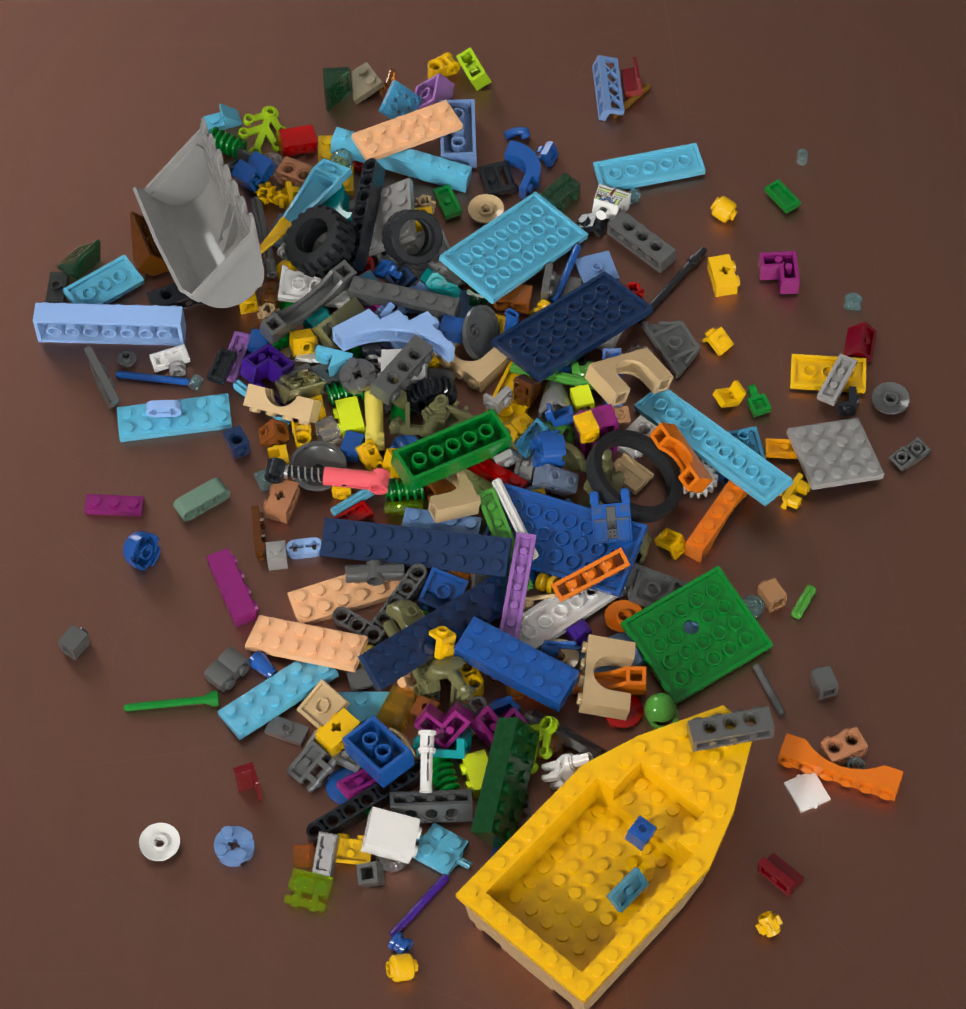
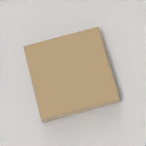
M321 679L296 710L318 729L321 725L329 722L335 712H339L343 708L346 709L351 703Z

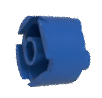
M560 430L535 432L533 438H530L529 446L533 450L534 456L532 458L533 468L543 467L545 464L558 468L564 467L565 461H562V456H566V446L563 434L559 435Z

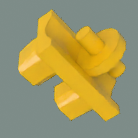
M286 181L285 187L277 191V195L273 197V203L279 205V208H284V211H286L299 192L300 187L292 186L291 181Z
M372 438L355 447L366 471H372L376 468L382 469L383 459Z
M798 472L793 480V484L779 495L782 496L783 500L781 508L785 510L788 506L795 509L799 508L802 498L797 496L796 493L799 492L806 496L810 491V485L803 480V474Z

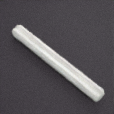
M501 478L493 480L492 485L516 534L517 532L528 534ZM534 548L533 560L539 557L536 548Z

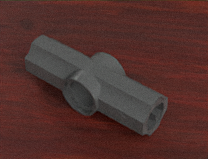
M371 560L366 565H345L346 583L367 582L369 585L377 586L383 584L384 581H401L405 576L404 563L383 564L379 560Z

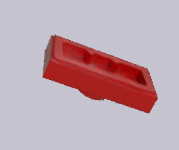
M362 500L333 518L366 522L374 517V513L366 502Z

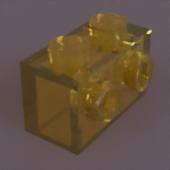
M393 685L376 718L388 729L391 727L401 732L402 729L406 728L410 711L416 702L415 693Z

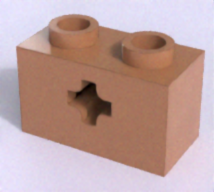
M285 479L279 484L272 483L269 491L270 496L268 499H265L263 510H265V517L267 519L287 524L299 498L300 486L297 482Z

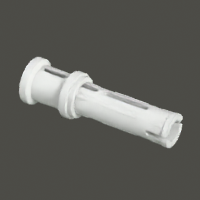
M419 730L420 747L418 752L421 754L419 792L432 793L433 754L436 752L434 736L436 731Z

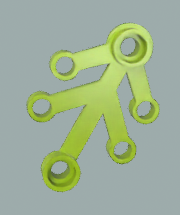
M265 106L259 114H246L244 116L243 123L246 126H251L254 122L264 120L260 125L248 129L246 127L239 129L238 137L242 139H247L248 136L259 133L254 147L250 148L248 152L253 154L257 151L262 154L260 149L265 136L271 143L272 150L280 151L279 147L274 145H278V142L269 125L272 123L276 129V135H278V130L286 129V127L281 126L278 121L279 112L275 107Z
M545 716L539 724L529 725L540 734L539 742L543 739L539 755L544 759H549L552 756L553 751L549 748L551 736L556 732L559 725L558 720L553 716ZM539 742L536 747L535 759L532 764L530 774L536 773L539 768L538 764L535 762Z

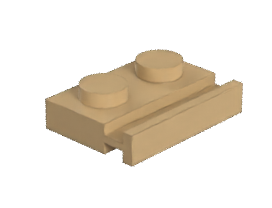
M625 452L621 458H618L613 463L616 472L621 471L625 475L623 486L635 495L654 476V473Z

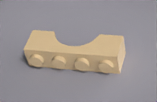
M248 383L243 405L250 407L249 411L260 413L261 410L266 411L265 415L277 417V414L283 415L282 419L293 422V418L299 419L298 423L309 426L310 422L317 424L322 401L297 396L291 404L282 407L275 400L273 389Z

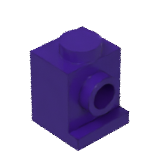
M581 619L567 628L566 640L577 642L576 646H582L583 641H587L589 634L592 635V630L584 619Z

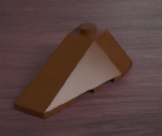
M131 212L132 250L136 269L141 274L146 273L150 276L168 272L169 269L154 242L144 216Z

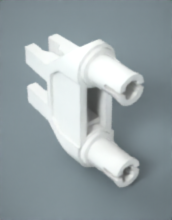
M590 752L579 755L572 753L563 754L557 760L541 765V769L544 772L550 771L549 774L541 775V779L544 782H553L550 783V788L558 790L581 765L593 760V755Z

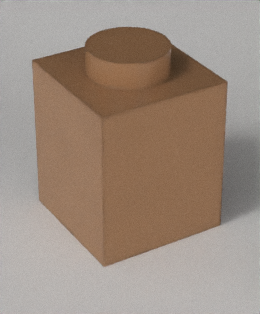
M775 577L770 580H764L759 584L757 597L769 613L786 605L787 594Z

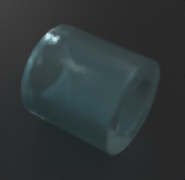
M798 150L796 159L798 164L804 165L807 163V150Z
M194 374L188 386L192 390L197 391L203 382V378Z

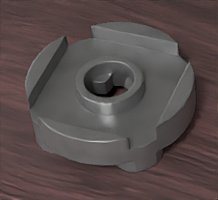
M349 358L339 371V379L343 389L351 394H362L361 391H369L371 383L377 378L374 364L365 359ZM361 374L362 377L355 379L354 375Z

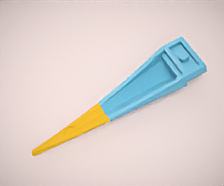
M324 158L317 163L310 171L283 216L260 244L261 254L286 234L288 227L290 228L292 225L291 222L298 218V214L306 212L305 209L310 207L314 208V206L321 205L342 188L341 184L352 175L351 168Z

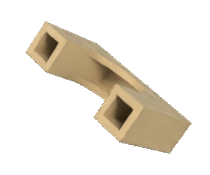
M495 347L484 357L476 361H465L454 354V360L448 363L441 356L432 352V355L440 360V364L444 368L451 370L457 378L463 379L470 388L476 389L480 393L506 370L510 359Z
M647 347L589 364L585 379L612 407L626 403L631 390L618 374H630L639 378L654 394L668 390L673 379L670 371Z
M466 469L443 478L454 484L455 490L430 496L428 510L435 523L478 514L481 504V497L475 492L473 482L468 479Z
M590 634L587 641H583L581 653H584V658H581L579 668L583 672L578 680V687H581V692H578L576 704H579V713L626 721L630 711L631 693L604 688L596 681L593 671L601 666L620 668L632 666L636 642Z

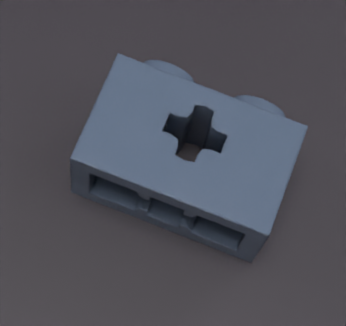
M545 464L543 467L535 468L532 486L540 489L544 488L546 491L565 497L576 493L579 475L550 464Z

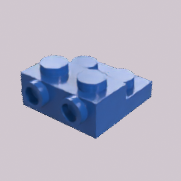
M432 567L417 601V606H420L424 613L429 614L431 611L436 610L464 593L469 581Z

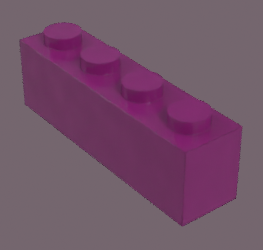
M229 548L208 555V566L235 627L257 620L256 612L259 611L256 601H252L250 598L252 592L249 585H245L243 582L245 580L243 571L237 569L238 561L235 554L231 555Z

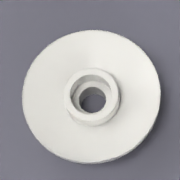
M155 823L148 826L139 838V847L142 854L153 861H164L171 858L180 846L178 831L167 823ZM159 843L164 844L162 847H157Z

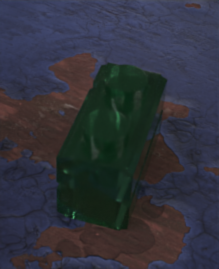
M565 172L540 195L559 211H564L570 201L576 200L580 196V183L574 178L572 179Z

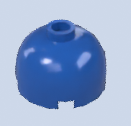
M137 531L130 534L123 545L124 559L136 569L147 570L145 568L149 565L152 567L159 558L161 547L158 546L159 538L155 534L146 531Z

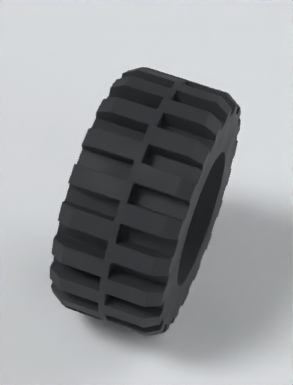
M318 205L314 206V208L305 209L306 212H301L298 214V218L291 222L292 225L290 228L288 227L287 236L284 239L286 244L284 245V250L291 264L304 272V274L310 277L324 278L332 268L343 260H350V254L354 252L355 245L353 243L356 242V236L354 235V227L348 219L334 208ZM328 232L324 243L312 252L316 240L322 234Z

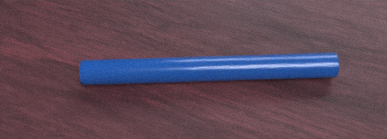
M575 244L551 303L558 300L562 295L580 252L581 246L579 244Z
M116 371V378L190 385V378Z

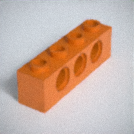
M619 548L551 584V587L559 602L562 603L630 567V563L622 548Z

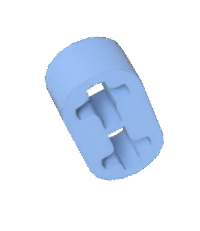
M153 400L146 403V415L149 417H177L181 415L182 404L177 400Z
M317 537L294 539L286 545L287 555L292 559L311 558L320 555L321 540ZM312 545H316L315 550L312 549ZM293 547H297L296 552H293Z

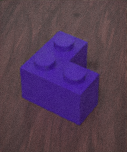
M268 343L243 358L240 375L253 385L265 377L275 384V380L280 379V376L286 375L294 369L295 363Z

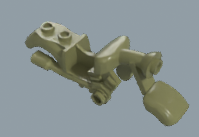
M401 390L396 401L392 400V403L398 408L405 410V422L402 421L400 416L396 419L393 418L389 425L390 435L400 433L417 436L420 440L476 415L467 413L469 410L467 405L463 410L458 409L459 401H456L453 406L449 405L448 397L440 394L435 397V400L428 407L421 411L423 417L422 425L411 424L410 402H407L406 392ZM505 427V428L507 429V431L509 432V434L511 435L510 429L507 428V427ZM511 442L510 449L518 453L516 445Z
M565 441L566 456H562L565 466L570 471L586 472V460L583 453L576 446ZM607 449L602 456L603 472L612 488L620 494L625 475L621 471L616 472L611 460L612 452L610 449ZM587 479L583 487L587 493L579 498L577 505L591 508L590 492L593 490ZM648 533L645 535L635 560L636 564L642 565L647 556L649 544L651 543Z
M406 599L388 604L386 607V613L393 619L384 622L383 628L388 637H391L400 631L395 621L402 630L425 615L416 603ZM448 656L441 660L434 657L411 671L415 681H417L413 687L416 696H426L429 693L440 691V680L444 679L446 685L451 687L450 708L459 701L473 713L470 705L464 704V702L473 697L476 689L467 685L462 677L460 670L464 665V659L460 656Z

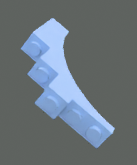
M368 309L332 327L333 341L343 351L372 342L397 341L408 343L414 335H417L432 345V352L441 356L448 363L454 360V344L444 337L443 333L438 329V319L428 311L409 320L399 310L380 319L377 314Z

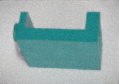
M465 728L457 737V740L447 749H442L434 742L436 752L433 754V757L465 759L472 749V729ZM417 735V737H414L413 749L416 750V756H421L418 752L420 735Z

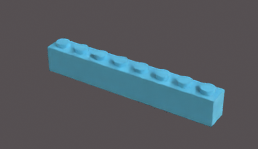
M336 127L331 139L330 153L364 163L366 160L351 139L352 133L355 132ZM411 148L377 160L386 170L440 186L450 184L453 190L466 193L471 180L472 166Z

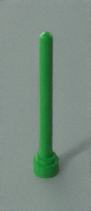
M217 690L210 691L206 696L127 703L123 708L125 711H137L197 704L217 707L220 706V700Z

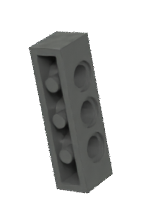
M622 210L607 223L608 235L659 273H662L675 261L676 249L671 244L663 241L659 235L648 230L644 224L636 221L632 215Z
M414 335L371 383L370 394L386 405H389L392 400L396 401L401 394L400 391L403 388L407 389L414 376L417 377L421 373L423 366L431 362L433 346L417 335Z
M756 706L745 711L735 710L732 713L723 715L718 713L707 718L696 717L687 723V733L692 752L773 738L775 730L769 706ZM752 722L754 723V725H748L746 723ZM726 726H733L734 729H728ZM711 729V730H713L714 732H713V733H708V732H706V730Z
M472 789L437 790L432 793H420L419 791L390 792V811L418 818L420 823L472 821Z

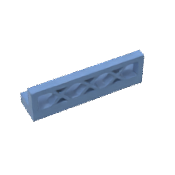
M598 55L592 65L598 118L599 120L606 121L609 114L623 115L625 111L618 58ZM606 63H612L613 68L610 69ZM611 75L615 81H610L607 76ZM612 88L617 93V95L614 96L612 93L609 92V89ZM614 102L619 109L612 108L611 103Z

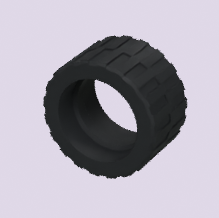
M415 209L397 211L388 218L383 226L382 244L391 258L402 264H425L434 259L442 246V228L438 220L432 214L427 213V211ZM409 220H417L425 232L424 244L415 254L406 253L399 241L400 230Z

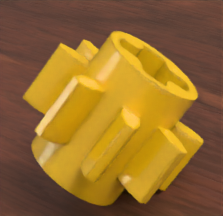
M265 182V185L259 184L258 191H255L264 205L269 202L273 203V197L277 195V186H270V182Z
M766 911L758 916L759 923L755 926L759 934L762 933L763 936L773 937L781 931L780 925L783 924V921L779 914L776 915L772 911Z

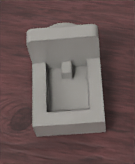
M505 386L495 397L488 393L483 395L485 408L488 410L494 409L497 414L505 407H508L513 400L512 389L508 386Z

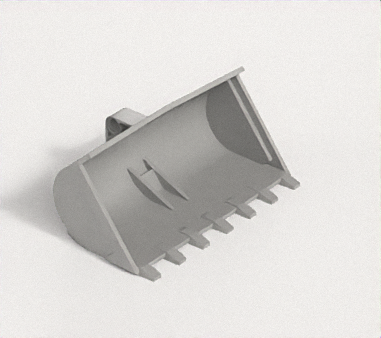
M201 118L200 129L144 189L135 186L133 191L154 242L179 291L191 299L208 306L228 308L246 301L254 294L257 288L262 286L264 267L254 216L252 212L248 214L246 200L244 196H240L236 180H232L230 169L227 164L224 165L220 149L216 150L212 133H208L205 119Z

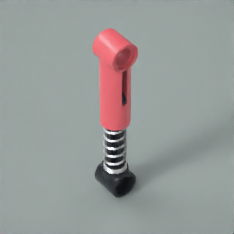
M273 457L268 459L264 478L267 482L273 484L282 483L283 480L289 478L293 480L297 478L300 481L305 479L307 482L309 480L313 482L319 481L320 483L323 481V485L364 489L377 495H383L388 490L390 472L381 468H376L372 471L326 466L324 470H319V468L313 469L312 467L308 469L306 466L300 468V466H289L283 459Z

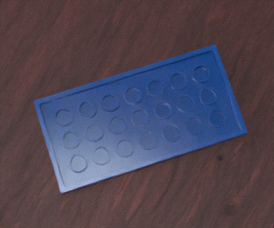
M505 483L504 486L528 534L536 535L535 548L539 557L532 560L531 571L545 573L549 576H557L562 579L609 553L622 548L630 563V567L590 587V589L621 597L647 533V525L632 521L633 541L594 545L591 508ZM500 501V504L502 506V509L504 511V514L506 516L514 539L516 540V531ZM487 525L484 535L492 536Z

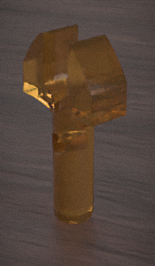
M389 69L386 81L383 83L384 87L378 90L380 96L383 95L384 90L389 89L396 73L395 69Z

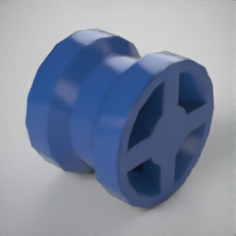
M399 931L390 940L388 949L396 951L397 954L408 953L414 941L410 938H405L404 934Z

